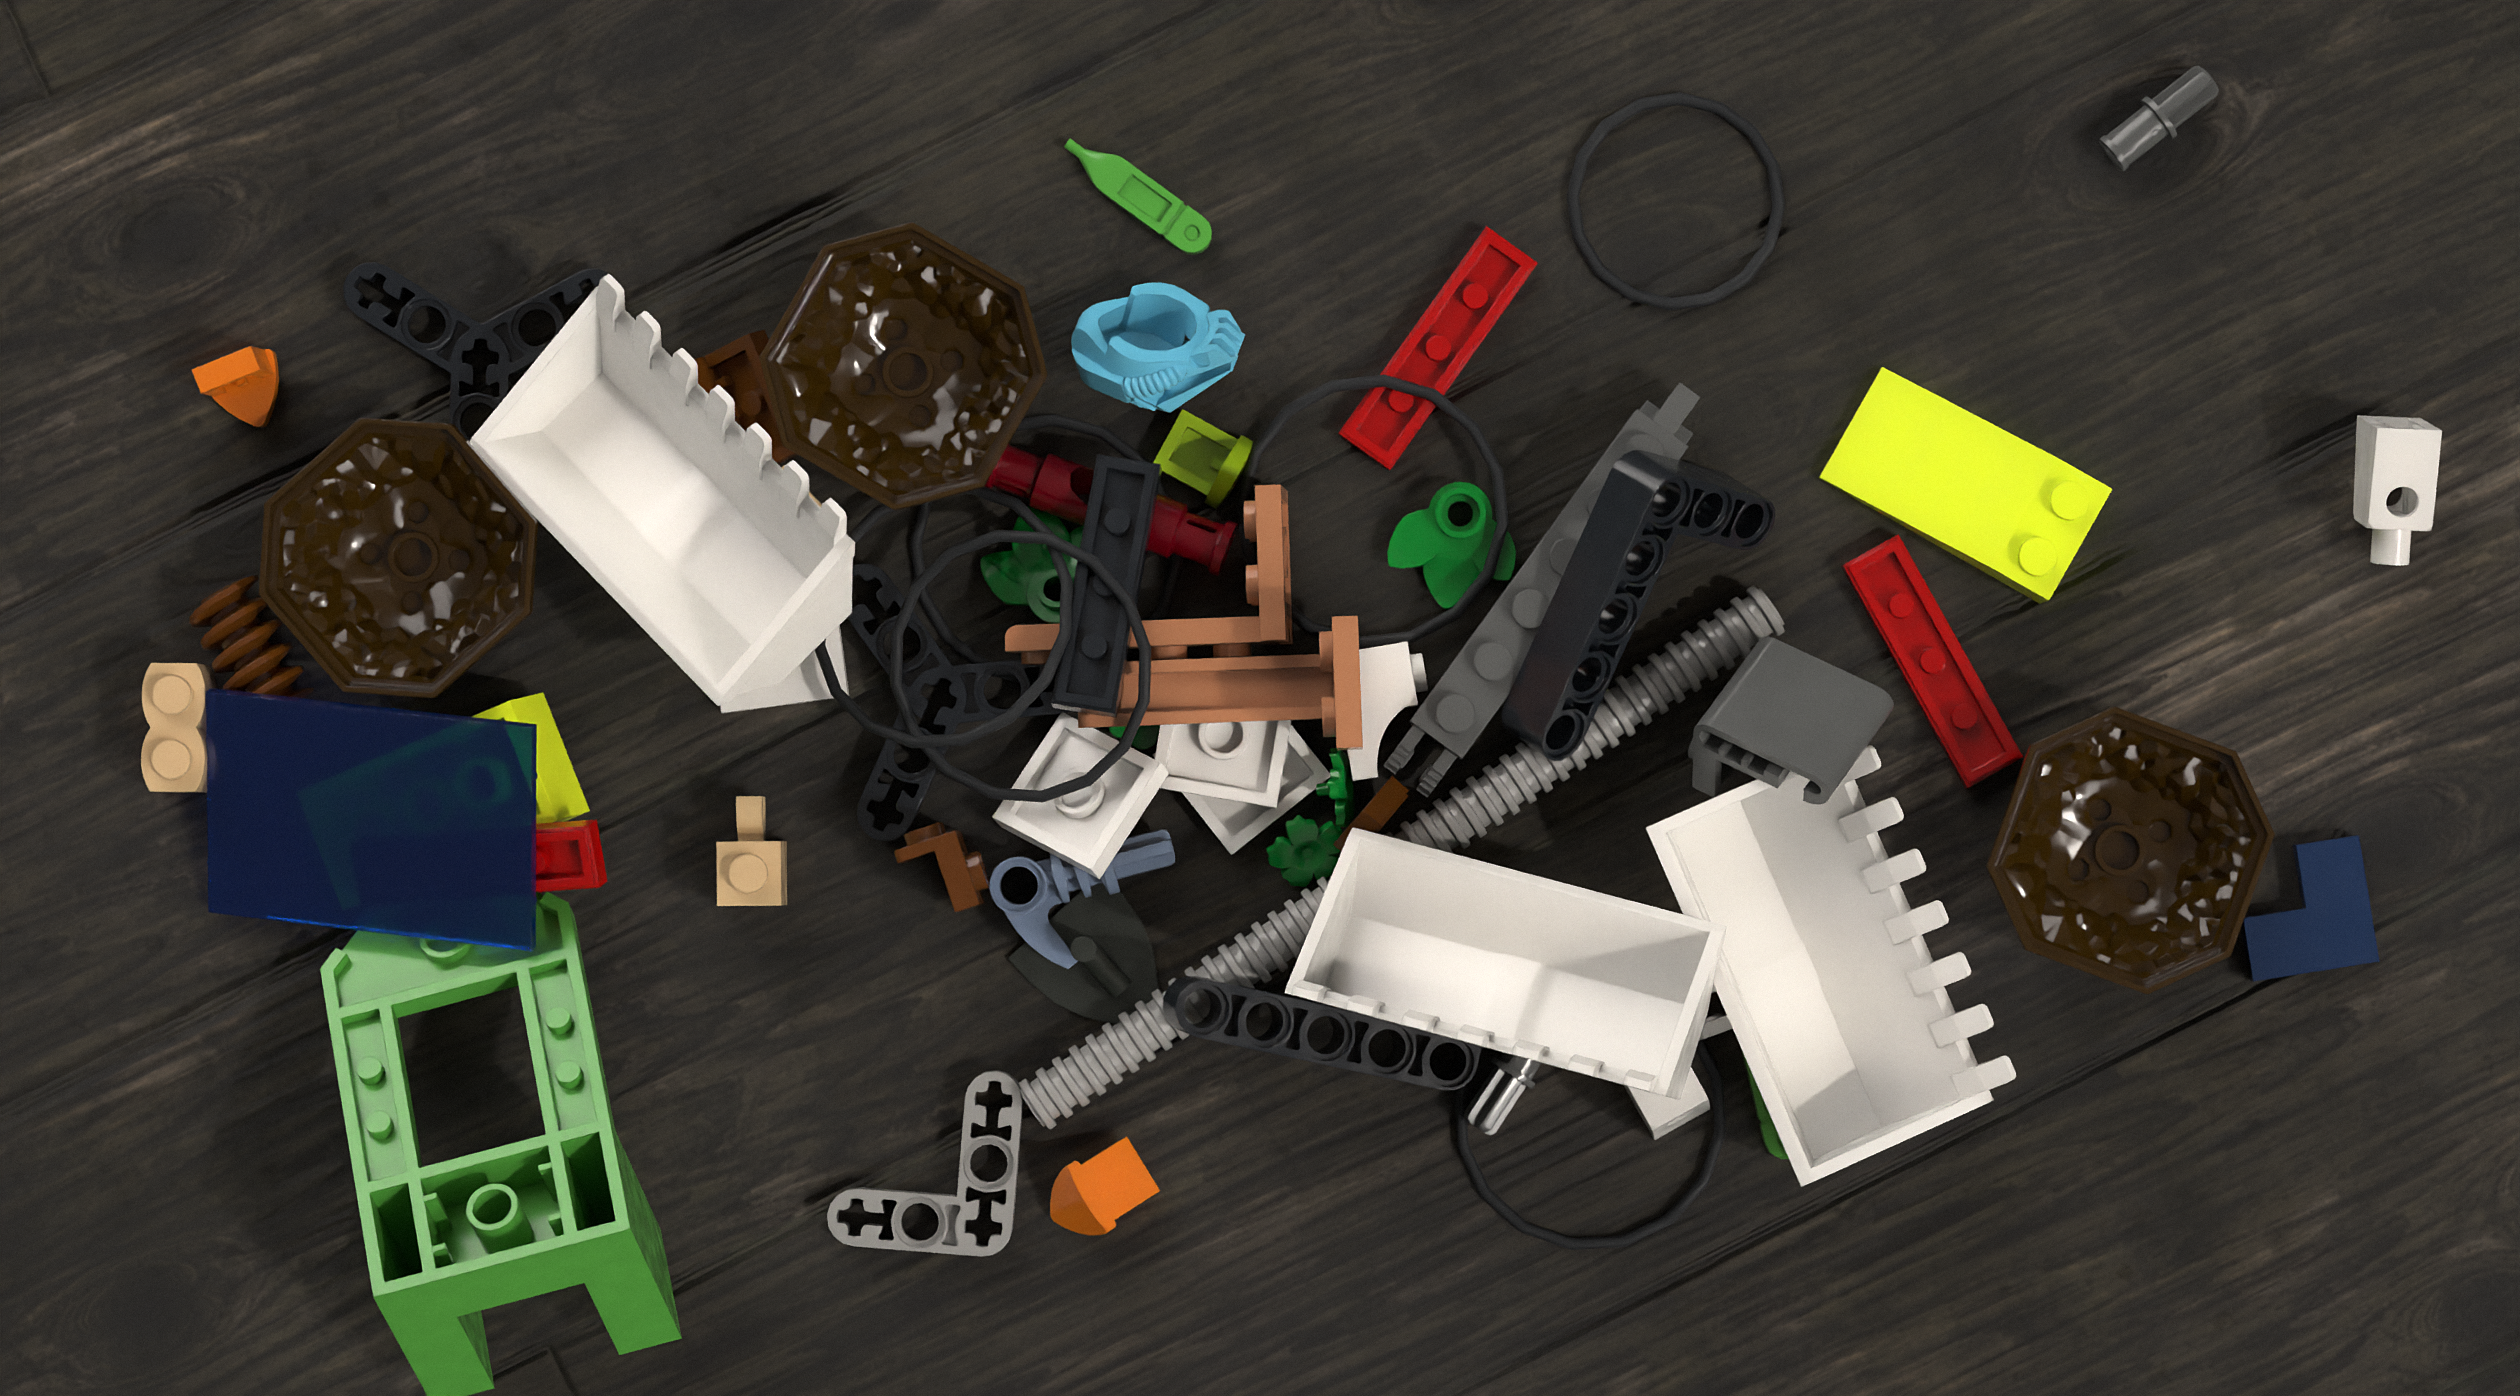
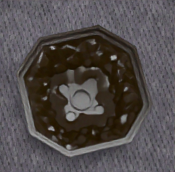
M913 222L824 245L759 357L782 445L895 511L983 488L1048 377L1025 287Z
M359 418L264 503L259 595L343 692L437 698L532 614L538 521L454 424Z
M2111 707L2029 745L1985 867L2024 950L2148 995L2231 956L2275 833L2236 751L2123 709Z

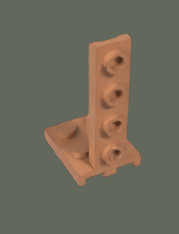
M1281 484L1255 485V500L1244 501L1245 539H1249V542H1257L1258 564L1246 565L1247 603L1252 606H1259V616L1144 620L1142 624L1151 646V660L1188 659L1187 647L1213 646V658L1251 657L1252 644H1293L1288 491ZM1060 624L1012 626L1005 634V651L1021 653V665L1046 664L1058 636ZM1132 632L1129 649H1139Z
M1358 616L1332 617V631H1319L1320 654L1151 660L1150 703L1140 726L1322 719L1323 737H1336L1337 751L1362 750ZM1127 661L1117 717L1113 718L1078 712V728L1127 726L1138 701L1139 661Z

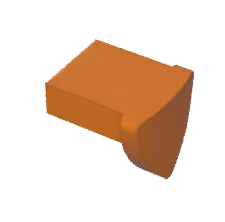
M249 346L192 369L201 394L212 396L227 412L246 423L260 428L267 426L274 410L279 385L278 362L276 353L273 350Z
M1126 1136L1084 1163L1080 1164L1078 1161H1073L1061 1170L1051 1192L1050 1216L1055 1223L1073 1232L1085 1235H1103L1116 1227L1115 1219L1160 1190Z

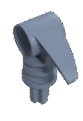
M1162 828L1127 837L1100 879L1051 853L1050 858L1039 861L1025 856L1012 857L1000 863L993 871L990 879V893L996 905L1005 911L1015 930L1034 950L1051 962L1069 969L1078 961L1074 959L1071 950L1048 920L1049 910L1056 904L1070 902L1069 892L1082 889L1085 898L1092 896L1091 886L1104 884L1109 895L1119 893L1118 879L1173 865L1175 863V852L1172 840L1167 829ZM1013 867H1025L1032 871L1037 878V893L1028 903H1013L1002 892V878Z

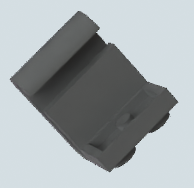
M1762 637L1694 728L1693 738L1688 750V757L1693 759L1692 787L1715 797L1734 770L1737 769L1778 789L1789 772L1792 771L1810 780L1804 788L1803 801L1811 804H1824L1829 800L1893 711L1894 702L1885 690L1775 638Z

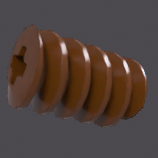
M258 575L245 577L214 592L203 599L201 605L189 617L192 627L203 628L212 626L200 640L203 650L224 649L212 662V668L215 673L220 674L235 672L223 685V690L227 696L247 695L235 708V714L240 719L263 717L296 703L314 690V687L293 688L292 683L305 669L302 664L282 666L280 661L293 648L291 642L271 644L269 637L282 623L280 619L260 621L257 615L268 604L262 597L248 598L246 594L259 580Z

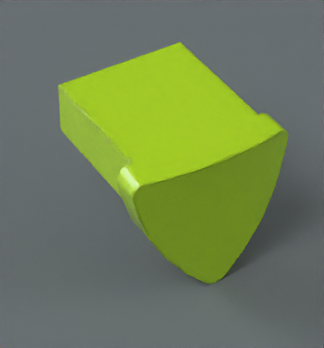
M1182 409L1153 463L1161 464L1163 473L1207 496L1204 503L1217 509L1228 497L1240 478L1251 452L1253 441L1243 435L1236 439Z

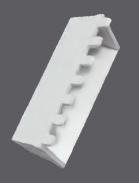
M610 274L600 279L599 286L592 291L470 440L471 445L530 513L717 706L730 703L736 695L780 684L852 613V570L855 542L846 534L847 515L845 511L832 498L826 500L820 507L809 496L808 474L794 460L786 464L783 470L772 459V439L758 423L752 424L745 432L735 421V402L733 398L720 385H717L708 394L698 384V365L685 349L680 348L671 357L662 348L661 327L647 311H643L635 320L625 310L623 287Z
M1868 745L1829 800L1824 804L1818 805L1803 801L1804 788L1810 780L1790 771L1778 789L1755 779L1646 827L1683 915L1727 926L1724 944L1716 963L1711 994L1717 992L1726 1013H1717L1707 1017L1699 1040L1733 1029L1801 1187L1993 1101L1989 1090L2016 1078V1072L2009 1057L2004 1055L1978 1064L1967 1040L1968 1037L1993 1027L1994 1022L1988 1007L1985 1004H1979L1956 1013L1944 987L1971 974V968L1965 955L1962 952H1957L1933 961L1922 934L1942 927L1949 921L1942 902L1935 900L1911 910L1901 888L1900 882L1926 871V865L1920 851L1914 848L1888 858L1877 831L1903 820L1904 814L1898 800L1895 797H1890L1866 807L1855 779L1881 768V761L1876 749L1872 745Z
M1353 827L1347 837L1301 949L1285 993L1680 1100L1709 1010L1716 963L1724 944L1727 926Z

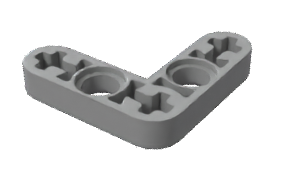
M994 1070L986 1071L977 1076L968 1086L964 1103L957 1195L865 1187L849 1188L838 1194L829 1206L827 1221L833 1236L843 1244L856 1247L980 1257L990 1256L1001 1251L1010 1240L1014 1225L1024 1102L1019 1092L1021 1088L1018 1081L1009 1073ZM990 1081L1001 1082L1002 1093L1012 1095V1106L1002 1107L998 1119V1128L1009 1125L1012 1127L1010 1140L995 1134L972 1136L973 1122L984 1127L987 1124V1106L977 1104L976 1095L977 1092L987 1091ZM991 1144L998 1146L1004 1151L1008 1166L1006 1173L1000 1179L987 1182L979 1179L972 1171L971 1157L977 1148L982 1145ZM968 1186L986 1193L1003 1189L1007 1192L1006 1203L995 1199L992 1200L991 1219L994 1222L1002 1223V1233L992 1234L988 1245L978 1244L976 1233L966 1231V1221L974 1220L979 1215L981 1199L967 1200ZM858 1198L863 1200L865 1211L884 1213L883 1199L895 1200L897 1204L891 1218L894 1239L880 1237L884 1224L868 1223L862 1227L861 1234H851L849 1223L839 1221V1211L849 1209L852 1200ZM923 1203L929 1205L938 1215V1229L932 1237L926 1240L913 1239L903 1229V1214L913 1204Z

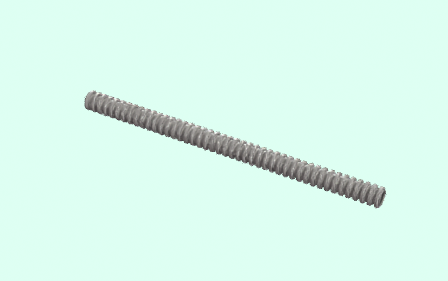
M1752 585L1746 589L1748 595L1746 598L1740 600L1738 597L1730 600V609L1724 611L1722 608H1718L1713 612L1715 619L1709 623L1702 619L1697 623L1699 630L1693 634L1688 630L1680 634L1681 642L1676 645L1671 641L1665 644V653L1660 656L1656 653L1647 657L1649 663L1643 668L1636 664L1631 667V676L1626 679L1622 675L1615 678L1616 686L1610 690L1606 689L1584 740L1571 756L1561 761H1552L1529 745L1525 746L1521 742L1515 746L1516 754L1511 757L1506 753L1498 758L1501 764L1495 768H1492L1490 765L1482 768L1484 773L1482 777L1476 780L1474 776H1470L1465 780L1468 785L1461 791L1454 787L1449 791L1451 798L1445 802L1438 798L1432 802L1434 809L1429 813H1426L1423 809L1416 813L1417 821L1411 825L1408 821H1404L1399 825L1402 830L1395 836L1388 832L1385 836L1453 853L1452 849L1458 845L1463 849L1470 846V841L1468 840L1475 834L1480 838L1486 835L1485 827L1492 822L1495 826L1502 824L1504 821L1501 816L1508 811L1515 815L1520 812L1518 807L1520 803L1525 800L1529 804L1536 801V792L1543 789L1545 793H1548L1553 789L1551 782L1557 778L1562 782L1570 778L1567 771L1573 767L1582 770L1586 767L1585 759L1591 755L1594 759H1598L1603 755L1601 748L1607 744L1611 748L1619 745L1617 739L1619 736L1625 733L1630 737L1636 733L1635 725L1642 722L1646 726L1652 722L1650 715L1656 711L1660 714L1669 711L1667 706L1669 702L1675 700L1677 703L1685 700V691L1691 688L1694 692H1697L1702 688L1700 681L1706 677L1713 681L1719 676L1716 670L1722 666L1727 670L1734 667L1733 659L1739 655L1745 659L1751 652L1750 647L1757 644L1762 637H1767L1771 633H1774L1776 636L1784 633V622L1766 594L1760 588L1757 589ZM1321 877L1317 880L1318 888L1312 892L1305 888L1300 892L1303 897L1296 903L1291 899L1287 900L1284 903L1286 908L1280 914H1277L1274 910L1267 914L1268 922L1262 926L1259 922H1255L1251 925L1253 932L1246 937L1242 933L1234 936L1237 943L1229 948L1225 944L1218 947L1220 953L1218 956L1211 959L1210 956L1206 955L1201 959L1203 966L1197 970L1190 966L1184 971L1186 976H1199L1254 989L1253 984L1261 979L1264 983L1272 980L1269 973L1277 968L1284 972L1288 969L1287 961L1293 957L1296 960L1298 959L1330 880L1327 881L1325 877ZM1172 978L1168 981V985L1170 986L1177 979ZM1156 989L1151 993L1154 998L1147 1004L1143 1000L1138 1001L1135 1004L1137 1009L1130 1015L1126 1011L1119 1014L1120 1022L1113 1027L1107 1022L1102 1026L1104 1033L1097 1038L1093 1034L1085 1037L1087 1044L1080 1049L1077 1045L1069 1048L1070 1056L1062 1060L1060 1056H1057L1052 1060L1054 1067L1048 1071L1043 1067L1035 1071L1038 1078L1032 1082H1029L1026 1078L1019 1082L1021 1096L1043 1127L1046 1125L1048 1129H1052L1057 1125L1055 1119L1063 1114L1065 1118L1073 1115L1071 1109L1078 1103L1082 1107L1089 1104L1088 1096L1096 1092L1099 1096L1106 1092L1104 1085L1110 1081H1113L1116 1085L1123 1081L1121 1074L1129 1069L1131 1073L1138 1071L1140 1068L1137 1063L1144 1058L1148 1062L1156 1058L1154 1051L1160 1047H1163L1165 1051L1172 1048L1171 1040L1178 1035L1182 1040L1189 1036V1034L1173 1028L1166 1020L1163 1012V997L1166 991L1162 993L1159 989ZM1203 989L1192 992L1184 1004L1186 1019L1191 1024L1201 1022L1210 1011V999Z

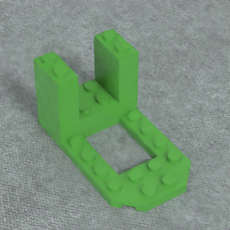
M533 892L369 904L357 920L360 925L358 931L343 950L335 948L321 966L320 972L373 1298L427 1396H468L495 1388L481 1310L585 1283L619 1355L682 1339L661 1229L615 1131L575 916L569 902L549 892H546L545 895ZM519 986L546 1134L423 1167L398 1018Z

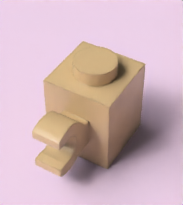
M736 796L738 841L716 842L717 906L787 905V841H766L765 797Z

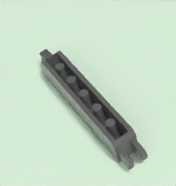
M1679 383L1660 409L1647 400L1640 410H1635L1409 721L1412 727L1385 762L1384 767L1394 774L1398 769L1404 768L1414 754V747L1422 736L1426 734L1445 748L1435 763L1430 764L1419 778V785L1416 790L1425 797H1428L1455 759L1459 758L1461 760L1509 695L1614 464L1624 454L1632 450H1642L1680 460L1689 447L1686 445L1693 435L1691 431L1681 424L1698 402L1700 396L1682 383Z

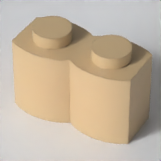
M151 663L146 671L142 685V706L150 729L142 746L141 767L145 783L150 792L208 793L211 789L217 771V750L209 727L214 720L217 710L218 689L215 676L209 665L198 663Z

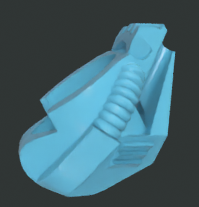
M1159 282L1133 286L1129 297L1108 300L1090 306L1079 317L1072 334L1071 344L1080 378L1090 388L1147 410H1160L1171 413L1233 371L1245 334L1241 332L1229 311L1216 310L1211 312L1208 304L1187 291L1172 284Z

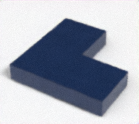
M2359 835L2292 845L2302 908L2244 918L2241 930L2250 981L2254 982L2380 962Z

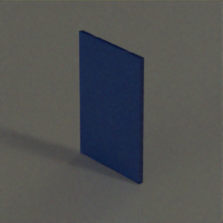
M214 688L206 691L209 913L532 951L536 948L537 724Z

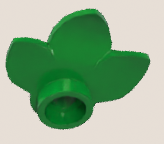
M1454 482L1445 485L1433 496L1429 508L1404 516L1396 526L1390 539L1387 552L1388 565L1393 568L1402 569L1423 566V576L1427 587L1436 602L1444 609L1455 606L1484 569L1497 524L1492 520V507L1487 495L1477 486L1467 482ZM1456 502L1466 503L1472 510V519L1465 526H1456L1448 518V509ZM1508 531L1506 532L1493 579L1510 580L1513 573L1516 550L1513 539Z
M1027 506L1055 536L1080 548L1084 526H1080L1068 533L1058 517ZM1020 516L1018 517L1013 531L1035 532ZM1012 542L1013 550L996 552L981 558V571L984 579L994 595L1003 603L1013 606H1029L1033 614L1046 624H1060V600L1052 601L1047 598L1049 588L1061 582L1046 544ZM1062 553L1074 582L1078 560Z

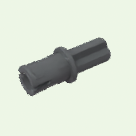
M2200 66L2192 67L2153 99L2147 96L2140 101L2142 108L2108 135L2102 136L2099 139L2100 146L2110 160L2124 172L2131 163L2165 136L2170 140L2176 137L2177 132L2175 129L2218 95L2219 89L2217 84Z
M1502 1053L1499 1059L1493 1056L1489 1061L1494 1065L1493 1069L1464 1111L1466 1121L1485 1134H1495L1524 1089L1528 1087L1532 1090L1535 1086L1531 1079L1542 1063L1507 1053Z

